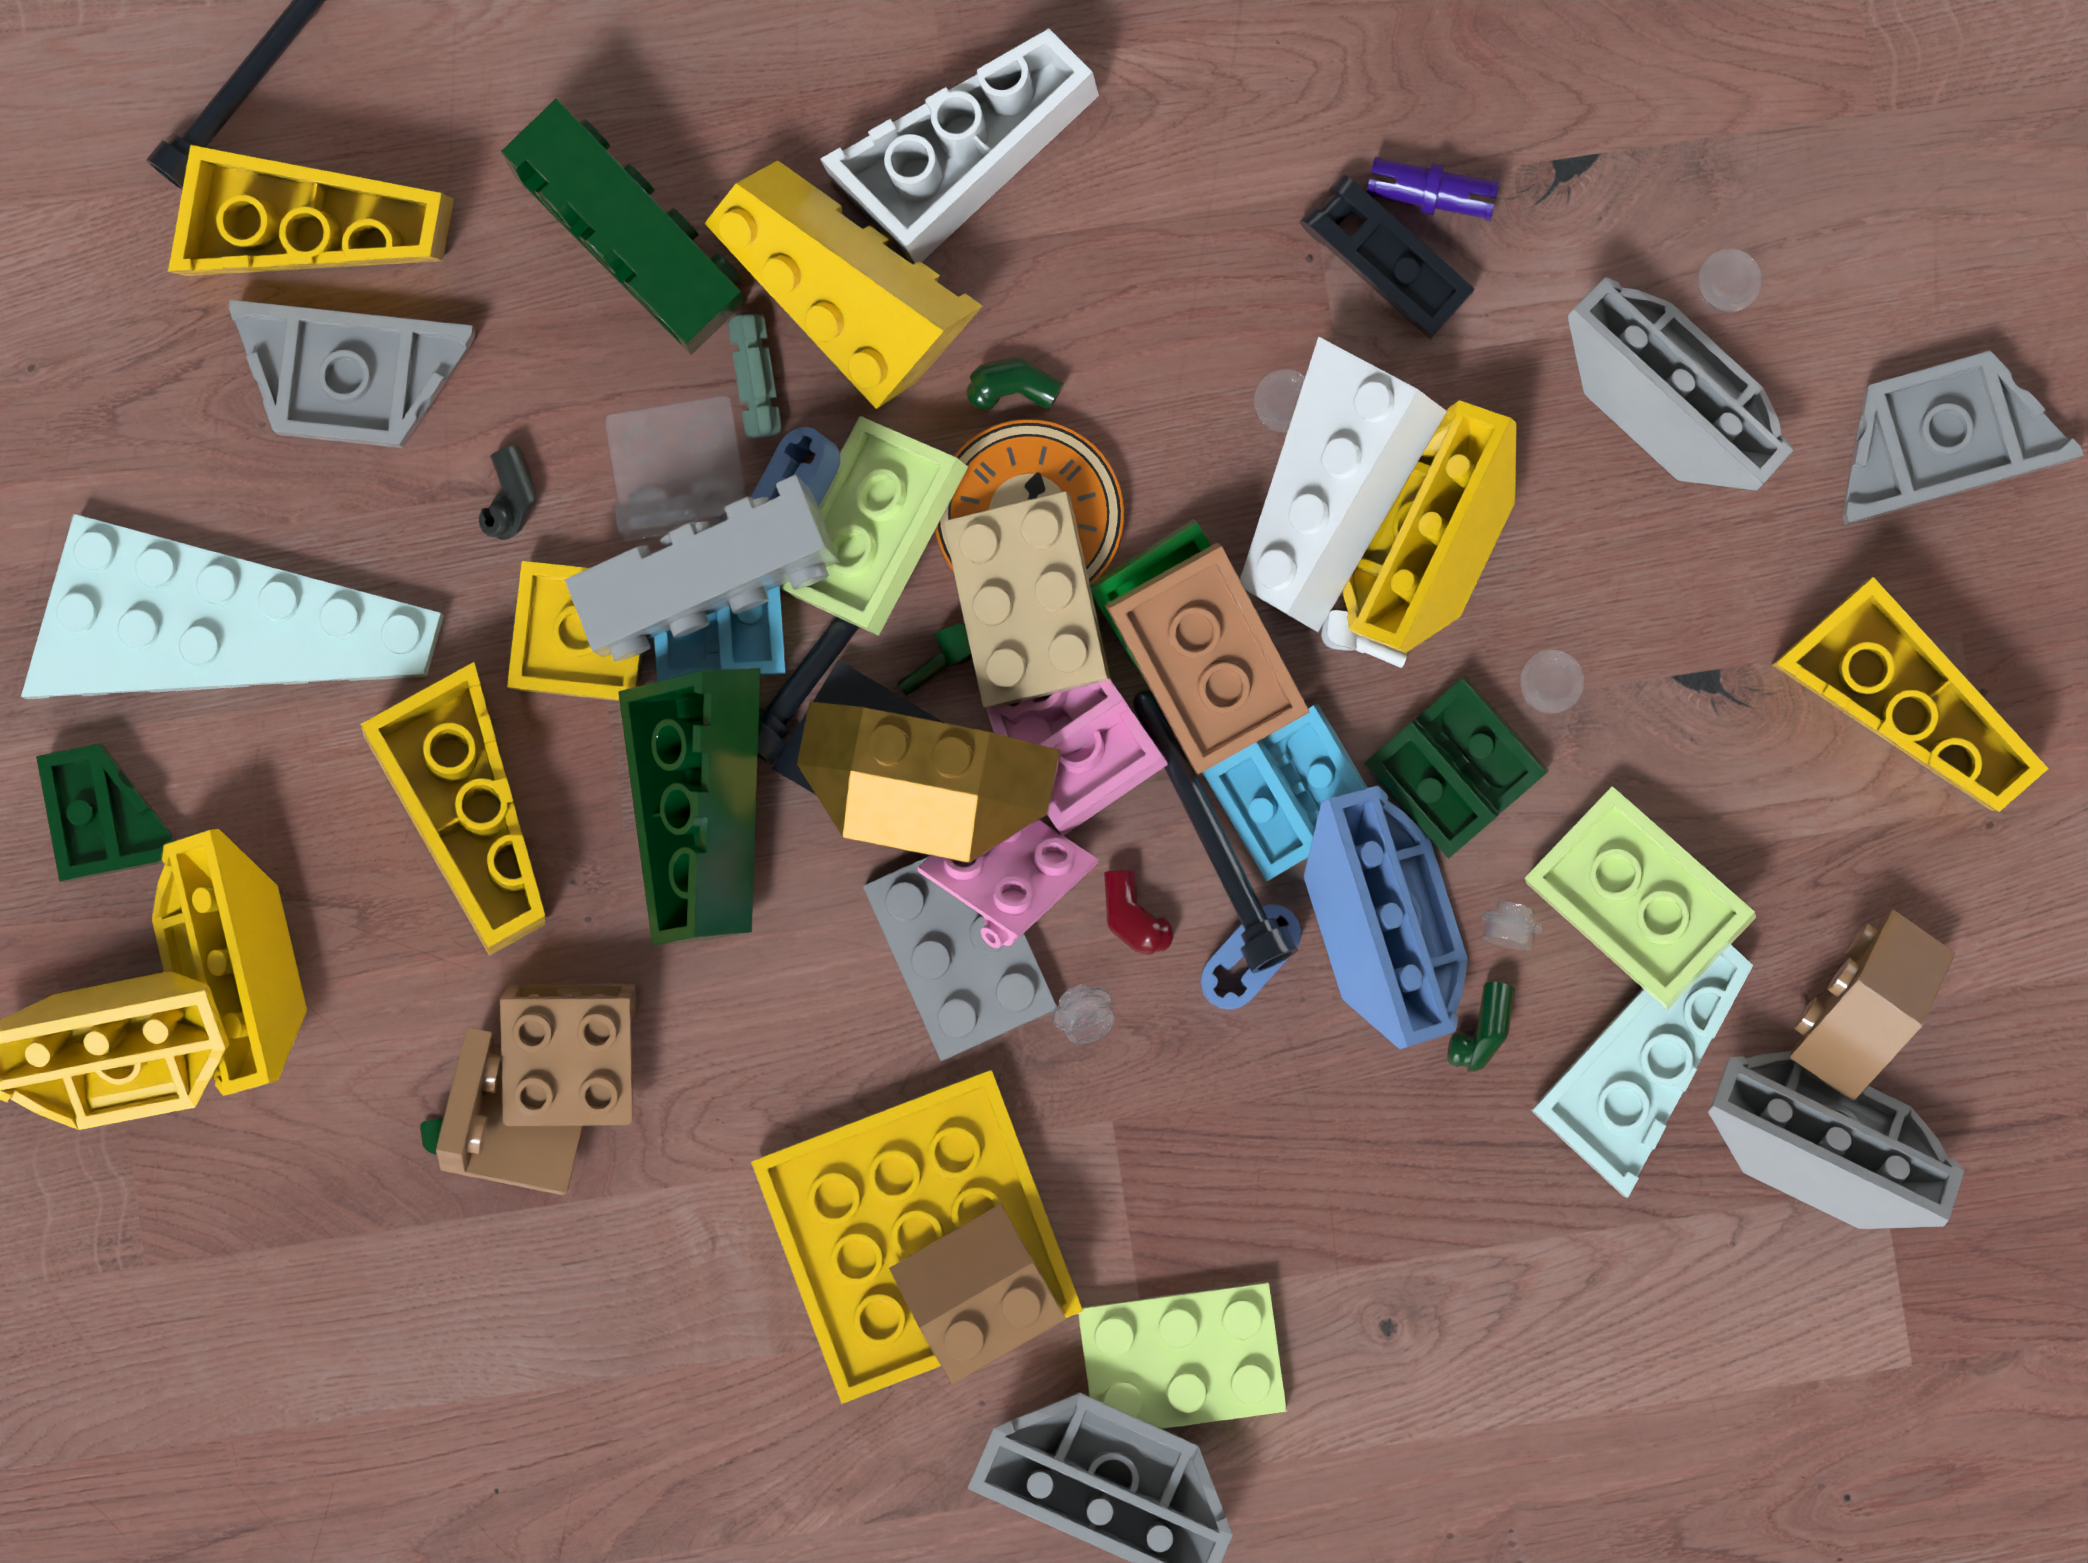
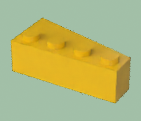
M190 145L168 272L183 276L443 261L454 199L439 192Z
M1874 577L1867 579L1772 664L1990 811L2000 812L2048 770V767Z

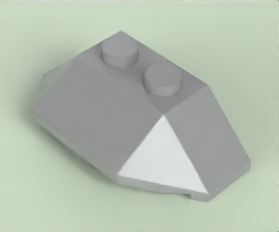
M1605 277L1568 315L1584 394L1678 481L1757 491L1794 451L1788 438L1782 436L1779 419L1764 388L1671 302L1640 290L1622 288L1619 282Z
M1792 1051L1761 1054L1750 1058H1745L1744 1056L1729 1058L1725 1064L1708 1113L1743 1173L1858 1229L1944 1227L1953 1210L1964 1169L1955 1158L1947 1156L1938 1138L1911 1106L1870 1086H1867L1852 1102L1791 1059Z
M1080 1392L994 1427L967 1489L1132 1563H1221L1233 1537L1198 1445Z

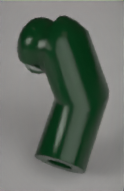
M1011 357L979 365L970 375L971 383L967 387L966 395L970 403L975 407L989 410L994 408L1000 397L1019 393L1049 411L1058 398L1064 383L1021 358Z
M1487 982L1483 985L1476 1030L1473 1036L1467 1035L1464 1032H1455L1452 1035L1447 1051V1061L1450 1065L1467 1067V1072H1476L1484 1069L1509 1034L1515 992L1513 986L1503 982Z

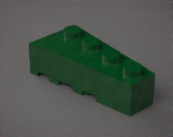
M555 98L501 150L503 157L515 178L692 355L745 304L743 295L737 288L743 281V278L719 253L709 258L693 242L699 236L693 226L674 208L666 213L650 197L655 191L650 183L631 164L628 163L623 168L607 151L611 146L601 133L586 119L579 122Z
M760 668L701 670L618 691L652 946L707 941L752 932Z

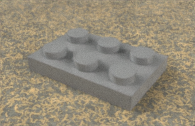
M926 857L868 883L863 888L942 1062L1051 1013L1058 1008L1024 933L1010 946L1001 945L999 948H993L988 945L981 936V929L985 926L984 916L918 872V867L928 858Z

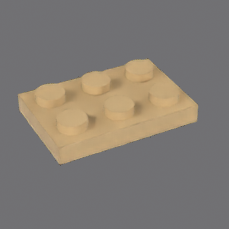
M1065 491L943 521L983 708L992 709L1111 680L1069 493Z

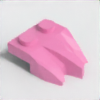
M1111 680L1022 701L1014 707L1005 705L987 709L994 733L1061 751L1049 813L1047 815L1063 836L1168 765Z

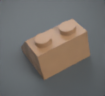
M1001 1203L889 1268L918 1327L951 1385L1066 1319L1064 1312Z

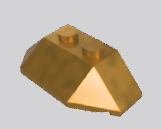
M809 702L797 765L843 838L971 863L1049 813L1061 751L973 728L864 707Z

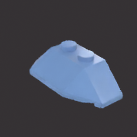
M1377 785L1321 802L1305 868L1304 880L1342 1000L1396 1047L1403 1049L1456 1032L1458 1022L1456 1011L1463 994L1468 957L1430 838L1402 810L1387 801L1388 795Z

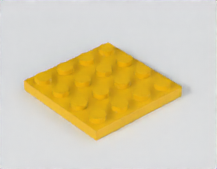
M992 1070L751 1161L841 1404L941 1366L918 1327L889 1268L1000 1203L1064 1312L1065 1317L1068 1318L1083 1312Z

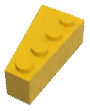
M778 160L737 182L704 223L876 409L916 384L983 307V305L966 293L957 297L937 282L940 275L921 261L912 265L888 248L886 245L889 239L870 225L862 229L843 216L842 205Z
M473 662L361 723V728L365 740L488 955L491 956L544 926L545 913L501 761L490 716L487 711L476 666Z

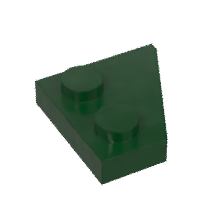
M94 744L36 756L59 882L66 883L164 863L162 861L164 845L177 840L104 745Z

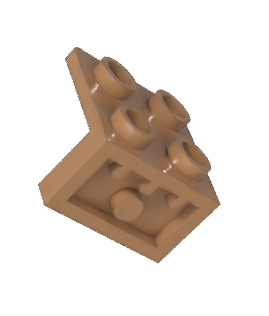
M636 984L508 985L500 998L503 1122L505 1125L594 1126L629 1125L632 1122L631 1021L637 1010Z
M466 1027L436 1148L440 1170L565 1195L569 1190L583 1126L505 1125L503 1122L501 1052L495 1051L492 1032Z

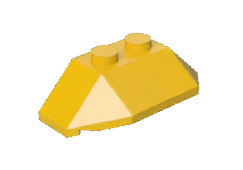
M1460 400L1446 410V415L1342 591L1349 613L1347 615L1349 630L1354 634L1407 653L1461 617L1515 505L1516 422L1510 417Z
M220 829L204 831L165 844L162 854V861L165 865L157 884L152 923L164 972L172 971L209 985L230 1043L212 1077L215 1080V1086L225 1096L279 1081L307 1012V1007L278 885Z
M167 971L53 994L0 1019V1100L8 1102L11 1099L38 1115L77 1130L195 1108L200 1102L230 1044L209 985L178 973Z

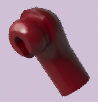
M1136 870L1104 872L1106 916L1110 931L1137 953L1151 955L1155 951L1162 952L1167 950L1174 938L1173 927L1166 918L1156 919L1137 904Z

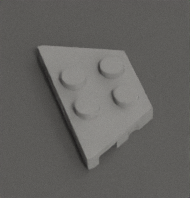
M230 300L229 302L232 320L238 328L247 353L246 358L253 378L258 383L262 394L263 405L272 430L277 435L404 448L475 340L476 333L472 325Z
M1991 351L1874 383L1864 389L1842 519L1844 525H1849L2074 461L2084 455L2081 446L2073 438L2068 440L2043 413L2046 409L2029 391L2019 388L2013 381L2012 373Z

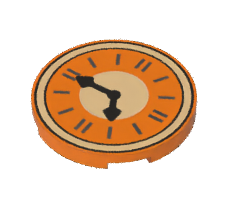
M1015 420L986 429L970 439L958 450L954 457L962 461L968 468L935 529L940 551L953 574L954 571L943 521L1065 491L1071 496L1089 583L1095 582L1105 574L1116 555L1121 541L1124 524L1123 497L1112 467L1104 455L1090 441L1077 432L1056 423L1042 420Z

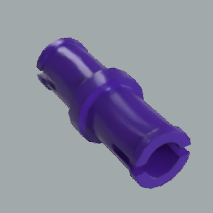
M1375 156L1371 173L1395 178L1397 181L1392 184L1369 179L1367 193L1371 197L1374 196L1422 206L1421 213L1434 215L1435 209L1483 218L1485 221L1491 222L1494 204L1469 199V195L1475 194L1496 199L1499 181H1489L1444 172V165L1431 163L1429 169L1384 160L1381 157Z

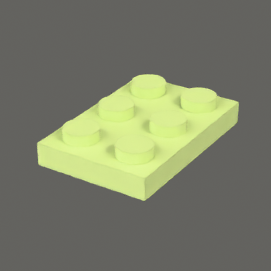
M859 416L840 452V465L837 474L818 507L840 562L826 567L829 576L815 584L794 590L791 583L788 582L781 585L780 590L879 636L968 466L952 455Z
M1613 786L1525 877L1528 886L1667 1010L1676 1003L1756 918L1754 910Z
M1268 1282L1082 1307L1083 1312L1078 1313L1089 1396L1161 1429L1287 1412Z

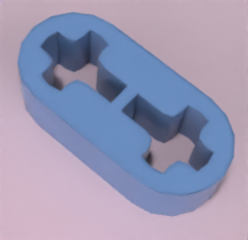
M801 427L794 429L778 445L751 496L752 500L768 497L770 501L779 497L780 494L776 483L797 475L812 490L819 507L840 465V452L836 444L813 428ZM805 454H815L814 460L810 465L801 463Z
M1270 904L1262 906L1268 919H1277L1279 917L1285 921L1286 927L1297 947L1300 943L1301 928L1298 919L1292 911L1280 905ZM1242 924L1210 958L1201 972L1200 986L1202 994L1209 1003L1219 1009L1232 1010L1244 1006L1252 1000L1287 961L1285 960L1258 973H1252L1249 968L1240 979L1242 986L1246 988L1240 997L1232 992L1227 993L1223 998L1218 996L1213 990L1217 986L1218 979L1212 973L1218 965L1229 970L1244 957L1240 950L1245 945L1241 934L1245 931Z

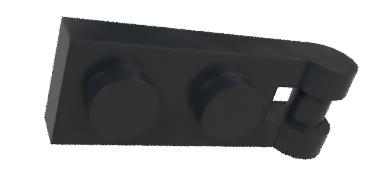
M1341 175L1329 188L1332 194L1331 197L1320 209L1312 207L1300 220L1301 226L1312 238L1332 251L1431 340L1473 294L1475 289L1356 182L1346 175ZM1350 212L1364 221V224L1352 237L1338 226Z

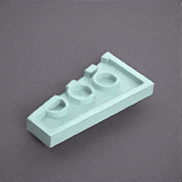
M1730 945L1669 1010L1665 1009L1642 988L1532 1107L1531 1111L1625 1198H1628L1639 1179L1640 1171L1651 1151L1655 1149L1667 1127L1668 1119L1682 1093L1688 1088L1697 1071L1696 1067L1710 1041L1716 1036L1753 965Z

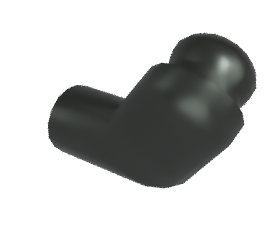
M519 445L503 448L490 455L501 488L490 507L482 508L479 514V526L488 537L506 540L522 531L537 504V491Z

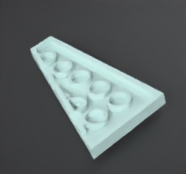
M73 514L21 697L24 699H41L54 696L108 695V693L142 691H183L249 687V685L305 684L317 681L427 677L444 615L421 607Z

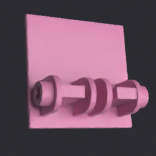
M1038 820L971 863L931 855L918 867V872L984 916L985 926L981 929V936L988 945L993 948H999L1001 945H1012L1098 864L1099 859Z

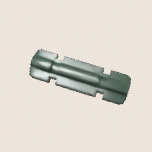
M755 313L737 315L728 320L727 326L730 344L737 345L738 352L732 353L739 401L740 404L746 403L747 411L741 412L744 433L749 438L774 436L780 433L782 426L779 408L772 407L771 400L777 399L770 351L769 348L762 347V341L768 340L765 319L761 314Z

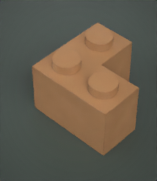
M1893 909L1876 928L1866 923L1858 931L1845 951V955L1850 958L1840 967L1827 988L1832 994L1825 1002L1814 997L1795 1022L1793 1028L1801 1033L1790 1058L1854 1102L1923 1026L1956 953Z

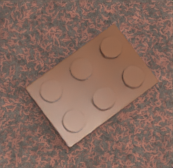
M1219 543L1213 544L1105 604L1192 768L1197 774L1206 771L1310 713L1223 547Z

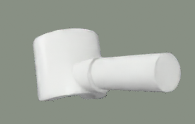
M1330 611L1323 623L1321 634L1323 643L1327 647L1337 650L1365 652L1397 667H1403L1407 653L1354 634L1349 630L1347 621L1349 613L1347 611Z

